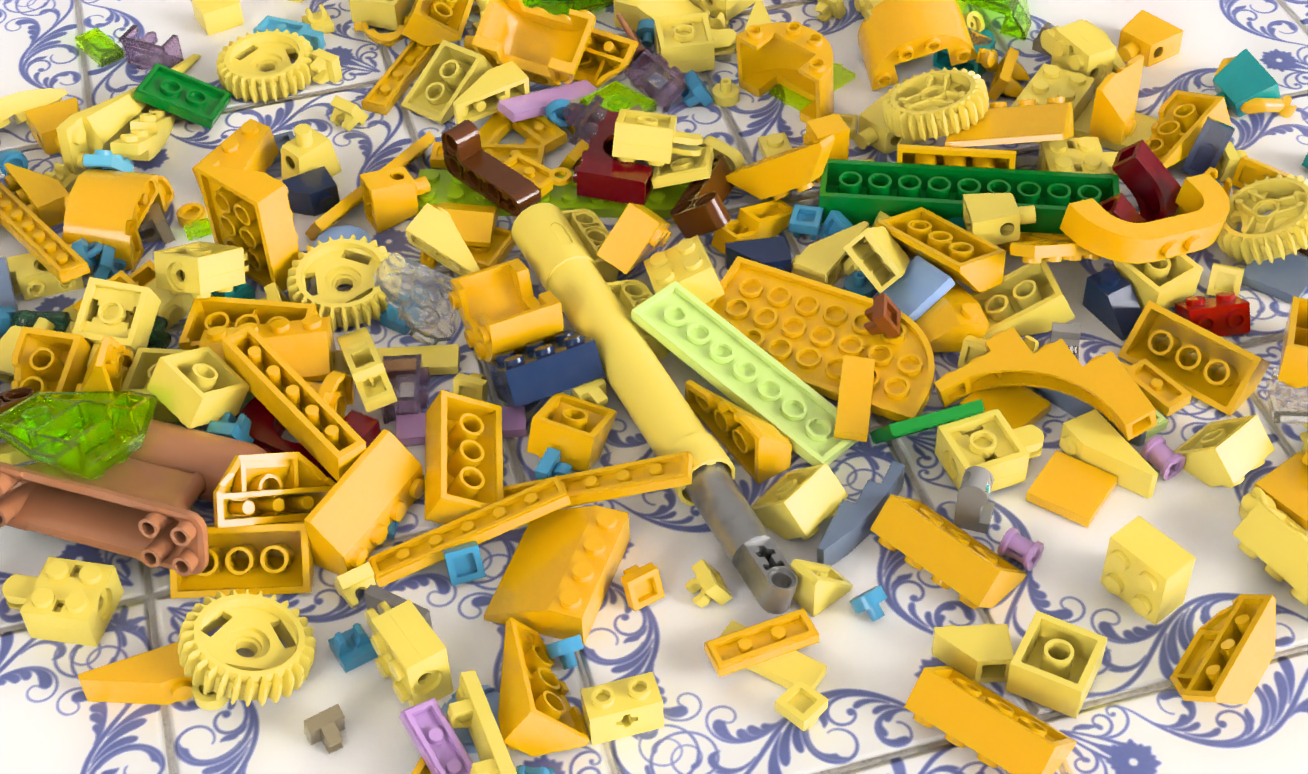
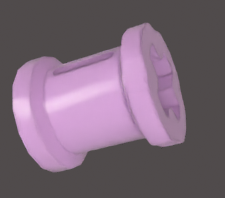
M1156 436L1149 440L1140 453L1147 462L1150 461L1160 470V476L1165 480L1176 476L1182 470L1186 458L1181 453L1176 454L1166 445V440L1162 436Z
M1011 527L1003 536L997 552L1002 557L1008 555L1023 564L1024 569L1031 571L1042 556L1044 544L1040 541L1032 542L1021 536L1019 530Z

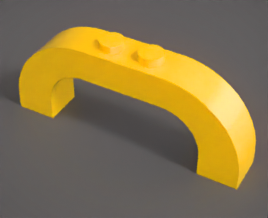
M1205 173L1187 177L1182 184L1175 202L1186 214L1146 223H1132L1109 214L1091 198L1069 203L1060 229L1079 246L1098 256L1123 263H1149L1193 253L1212 245L1216 241L1228 216L1230 201L1222 186L1212 176Z

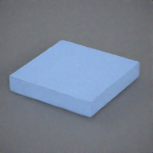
M917 255L909 262L905 274L882 293L885 292L900 311L916 322L955 285V282L949 275Z

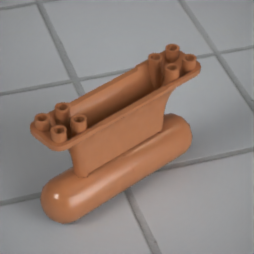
M55 399L41 407L33 419V424L40 435L64 430L69 443L50 458H44L30 465L15 466L0 462V527L6 525L25 531L31 530L129 556L142 561L148 567L155 568L161 566L172 569L181 576L197 575L208 566V532L204 519L198 513L191 511L193 504L197 499L213 502V492L235 455L267 454L268 452L256 444L192 428L188 429L187 427L73 399Z

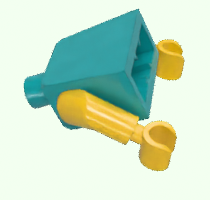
M967 28L977 54L976 59L951 66L947 49L934 53L933 66L941 70L944 67L947 70L955 67L958 71L964 68L967 72L974 71L975 74H979L982 78L986 71L995 72L998 69V52L995 50L996 41L994 40L993 33L987 29L977 32Z
M1244 49L1237 56L1224 58L1221 61L1213 78V84L1217 93L1215 96L1224 97L1226 106L1237 117H1242L1246 114L1278 112L1280 116L1289 118L1294 114L1297 106L1290 105L1293 100L1292 97L1286 95L1282 100L1280 99L1278 83L1247 49Z

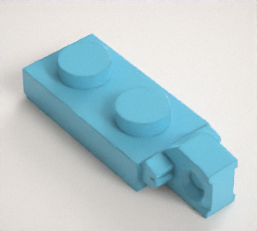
M267 15L253 29L254 33L257 30L258 32H265L266 29L275 31L278 28L280 32H283L287 29L290 34L296 32L298 36H304L305 40L310 42L313 50L323 49L326 46L324 32L312 29L311 24Z
M94 150V154L83 155V166L90 169L132 172L134 170V165L128 157L113 155L112 151Z

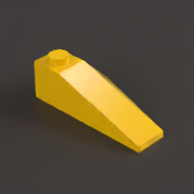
M1137 55L1128 61L1125 67L1120 66L1117 69V73H1109L1097 87L1089 135L1117 145H1121L1127 136L1131 137L1137 126L1134 116L1143 68V55Z
M1175 90L1160 106L1158 111L1159 119L1157 123H1153L1151 127L1152 135L1145 143L1166 169L1187 158L1208 116L1229 126L1231 125L1224 97Z
M954 279L955 285L916 321V324L928 338L933 352H961L966 336L984 338L989 326V322L980 304Z
M22 326L12 353L14 381L11 382V390L21 387L32 388L38 411L43 405L55 399L68 398L74 400L77 384L83 383L92 347L80 334Z
M104 336L85 373L83 383H78L76 386L74 400L123 412L124 405L120 391L134 359L133 351L126 349L124 345H119V342L112 337Z
M692 380L685 382V400L697 418L757 484L791 468L792 444L789 438L781 435L772 424Z
M511 617L506 621L498 708V721L504 743L510 749L520 750L532 757L586 746L590 741L584 717L578 707L573 706L571 708L565 695L569 692L566 683L558 680L550 669L555 663L553 659H549L542 638L537 631Z

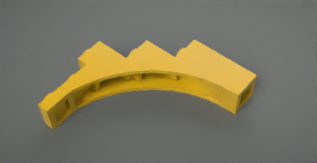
M1013 326L1005 331L995 333L989 340L985 341L987 354L974 357L965 366L956 371L945 373L939 380L934 382L938 398L944 407L976 391L1005 386H1028L1058 391L1089 404L1108 418L1127 441L1157 425L1155 407L1112 351L1104 355L1095 356L1086 365L1082 366L1061 338L1054 343L1043 345L1033 354Z

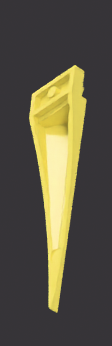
M193 54L171 69L185 74L200 59L201 55ZM137 87L72 114L56 128L63 164L68 167L70 173L79 175L88 168L83 166L84 154H94V150L111 151L110 143L119 139L120 135L127 134L130 131V121L139 118V114L148 113L149 109L153 107L133 98Z

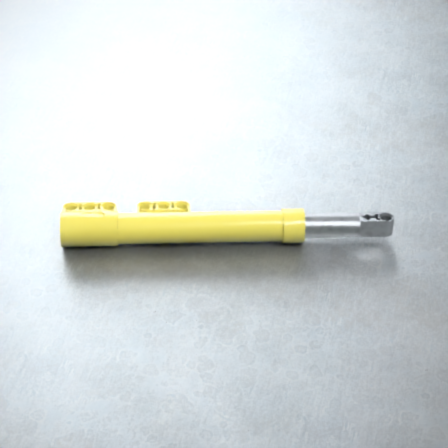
M538 203L523 210L515 219L511 228L514 242L545 290L551 291L561 302L562 311L578 334H583L595 340L606 379L656 457L690 451L693 457L692 484L673 487L674 491L682 503L696 506L760 606L772 614L787 612L798 584L797 575L733 481L735 478L733 463L716 438L708 434L658 359L668 356L669 349L630 319L631 311L652 297L653 294L641 281H616L619 270L596 255L608 237L609 231L593 211L588 209L560 211L557 206L551 203Z

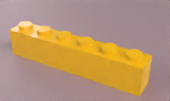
M250 325L223 338L222 345L225 362L250 385L249 391L338 482L366 450V442Z

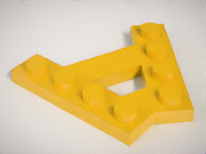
M497 112L479 130L482 150L502 163L519 152L544 165L545 155L548 152L568 142L567 133L550 120L548 121L543 115L513 123L501 112ZM511 129L527 139L523 144H498ZM434 142L430 156L431 168L447 169L444 162L442 142Z
M1020 232V238L1017 241L998 244L1003 246V250L1010 251V255L1021 256L1024 263H1041L1042 258L1043 261L1062 262V257L1063 260L1081 261L1082 258L1101 259V256L1082 248L1066 234Z

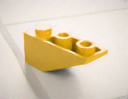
M10 163L4 164L7 176H4V181L11 192L15 191V195L49 227L64 222L66 210L64 199L68 191L58 179Z

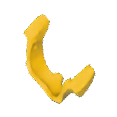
M405 16L404 23H406L408 16ZM367 22L354 23V31L364 32L374 43L392 47L405 37L402 35L405 24L399 25L398 29L394 32L378 33L374 28L369 29Z

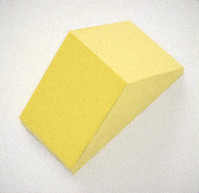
M191 0L195 19L208 36L244 23L240 0Z
M794 559L790 564L798 578L793 600L812 617H815L853 588V585L830 565Z

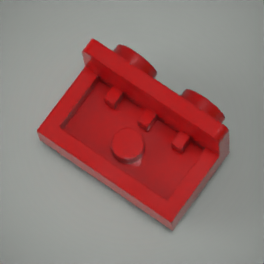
M1234 292L1216 293L1215 298L1207 299L1204 296H1190L1186 298L1185 302L1175 303V314L1220 337L1250 332V302L1235 296Z

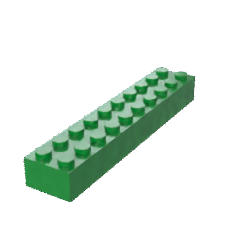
M828 159L821 175L819 207L824 208L822 223L825 222L831 210L840 211L853 225L865 221L869 223V226H872L880 211L892 217L923 207L948 220L954 217H963V194L1011 193L1018 207L1035 206L1036 223L1020 225V232L1065 234L1060 229V225L1069 203L1091 198L1100 203L1119 194L1120 189L1119 177L1117 175Z

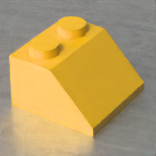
M561 392L554 394L532 417L527 452L542 458L547 448L551 447L561 451V462L571 465L573 470H590L600 458L615 421L617 411Z

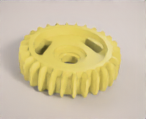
M278 28L275 31L266 29L265 32H258L257 30L254 34L247 32L243 38L238 36L236 42L229 41V46L223 47V52L218 54L219 58L216 60L217 74L223 90L232 93L236 99L243 98L244 102L252 99L254 103H257L259 100H264L267 103L268 100L272 99L277 102V98L281 97L287 99L289 94L297 95V90L303 91L305 85H310L312 77L315 76V71L310 70V64L313 62V47H311L309 41L305 40L304 36H298L296 32L290 34L287 29L283 32H280ZM289 58H292L296 61L292 64Z
M944 67L939 71L935 69L928 73L923 71V74L917 76L913 74L912 78L903 79L902 84L896 83L894 88L889 89L888 94L884 96L882 110L890 133L895 134L896 137L902 136L905 140L912 137L913 141L922 138L926 142L929 138H935L936 140L942 136L948 138L949 134H959L960 130H968L970 125H976L978 120H982L984 114L988 111L989 98L986 84L979 74H975L974 71L967 72L964 68L958 71L955 67L951 70H947Z
M1278 174L1276 178H1270L1267 175L1265 180L1258 181L1255 178V183L1250 185L1244 183L1242 189H1233V195H1227L1230 201V210L1216 242L1228 258L1234 257L1237 262L1245 260L1247 264L1256 260L1261 265L1264 260H1269V262L1273 263L1276 258L1281 257L1285 260V256L1291 253L1296 256L1297 250L1300 248L1308 249V179L1304 180L1303 176L1300 175L1294 178L1292 174H1288L1285 178L1281 174ZM1274 211L1268 215H1262L1265 212ZM1241 221L1243 225L1241 228L1242 233L1235 231Z
M341 234L340 239L332 240L330 236L328 237V242L325 243L317 240V246L307 245V253L299 252L298 260H293L292 268L288 269V278L286 280L289 300L296 303L315 304L320 317H330L333 333L337 327H343L344 331L347 332L348 327L355 326L358 330L362 323L371 326V319L373 318L380 321L381 312L383 313L387 309L389 303L395 302L399 294L400 277L398 266L393 259L392 253L387 252L385 246L378 247L376 240L368 243L365 236L360 240H356L354 234H352L350 239H344ZM316 277L318 295L312 296L307 292L306 288L310 280ZM342 284L353 286L345 292L337 290V287Z
M246 588L243 594H237L234 589H231L229 596H225L221 591H218L215 600L206 596L203 604L195 603L192 611L187 612L180 628L177 646L179 665L184 667V676L193 677V686L204 685L203 692L205 695L212 691L217 693V701L225 696L231 698L232 705L236 700H244L248 707L251 700H257L263 706L266 698H270L274 703H277L280 695L290 697L293 689L299 690L302 682L307 680L315 657L316 639L313 637V628L307 626L308 618L299 617V608L289 610L288 600L279 603L276 601L275 594L271 598L263 597L262 591L258 595L249 594ZM222 626L211 637L206 635L209 631ZM279 637L286 643L288 648H284ZM247 648L252 650L255 655L243 657L236 650Z

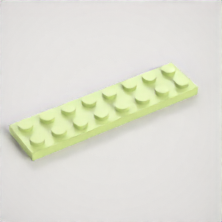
M677 281L672 282L631 311V320L739 407L772 424L781 435L789 438L793 450L812 466L823 463L829 465L858 442L834 438L837 407Z

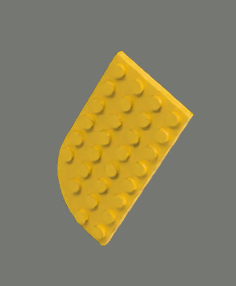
M737 256L720 282L725 294L706 303L708 307L821 396L838 401L843 355L875 359L871 413L898 422L918 417L923 412L931 396L934 386L935 363L928 338L916 322L902 311L900 335L890 339L885 334L871 335L864 328V324L871 322L865 316V311L873 306L872 298Z

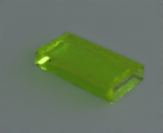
M97 27L75 37L76 45L101 67L125 57L123 49Z

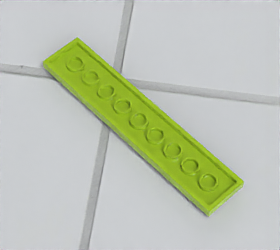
M419 170L418 177L426 176L431 191L417 196L418 213L427 203L438 205L441 202L499 207L453 177L448 170ZM571 171L572 181L564 186L553 185V190L543 196L539 202L551 203L557 206L560 211L588 209L597 214L598 217L620 218L628 206L626 203L577 195V183H573L574 171ZM558 175V176H556V177L562 178V177H565V176H564V175ZM690 182L653 189L652 185V191L645 207L662 218L673 219L670 212ZM499 207L498 216H512Z

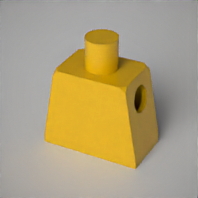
M1141 10L1122 28L1118 44V54L1124 63H1127L1139 54L1143 55V66L1150 67L1179 53L1183 30Z
M76 97L24 111L32 136L46 154L51 155L58 152L61 154L56 128L72 114L80 112Z
M402 166L359 175L366 219L377 233H381L416 215L419 211L417 196L431 191L426 176L413 179Z

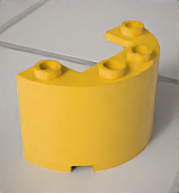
M489 0L471 45L477 53L484 55L488 61H491V58H493L499 65L513 61L528 76L530 82L548 86H560L561 81H564L568 85L574 79L596 23V16L584 9L579 11L570 9L569 16L564 14H558L557 16L548 13L540 7H526L522 0Z
M884 0L871 10L872 15L867 21L863 20L858 31V45L873 91L899 83L895 65L944 49L948 50L951 66L968 62L977 57L961 9L955 0Z
M793 21L789 23L774 22L751 25L736 35L740 88L757 97H761L778 84L810 101L811 103L800 111V120L804 123L831 115L834 112L833 52L829 42L821 33Z
M88 169L77 176L71 192L65 195L64 206L66 210L61 239L67 244H72L84 238L89 244L101 242L103 245L116 248L114 259L124 260L127 262L124 270L134 271L144 253L138 228L151 205L159 203L163 213H166L175 197L173 188L164 176L156 174Z
M519 258L450 280L452 291L448 292L450 304L454 310L458 309L466 329L464 331L466 343L469 348L474 347L479 360L490 362L496 360L495 356L501 352L514 350V353L525 350V345L530 342L543 340L545 343L555 339V334L563 332L561 302L551 291L538 294L539 301L533 294L529 269Z

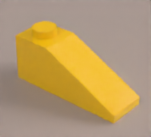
M178 642L78 674L87 701L169 705L193 697L191 689L193 677L184 676V667L179 665V654H177Z

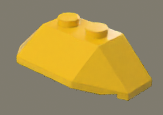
M593 28L573 80L577 82L587 80L593 86L599 88L628 68L639 43L629 38Z
M831 134L741 166L726 175V180L761 200L772 196L774 200H779L788 196L790 190L797 189V192L805 191L813 187V181L823 174L835 138Z
M300 452L235 455L213 492L215 528L302 521L336 482L330 477H326L317 466Z
M1240 594L1232 601L1233 605L1219 611L1198 629L1169 678L1184 701L1248 703L1275 654L1276 600L1274 595Z

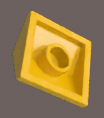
M447 202L439 204L438 207L443 208L450 214L467 246L491 247L499 215V207Z

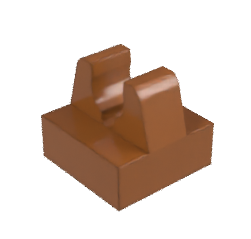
M885 292L874 296L873 306L865 311V316L871 322L865 323L864 328L871 335L885 334L889 339L900 335V309Z

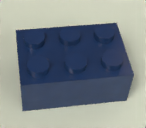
M566 330L555 334V339L544 343L543 340H537L526 344L525 350L514 353V350H508L495 356L496 360L487 363L498 399L514 408H518L605 377L595 340L583 334L573 333V330Z

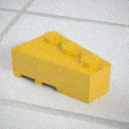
M249 119L192 168L200 191L201 187L196 171V166L199 164L266 172V169L271 167L274 158L279 154L271 128L253 119Z
M629 203L596 255L627 275L655 251L657 247H663L672 234L669 231L672 224L644 205Z

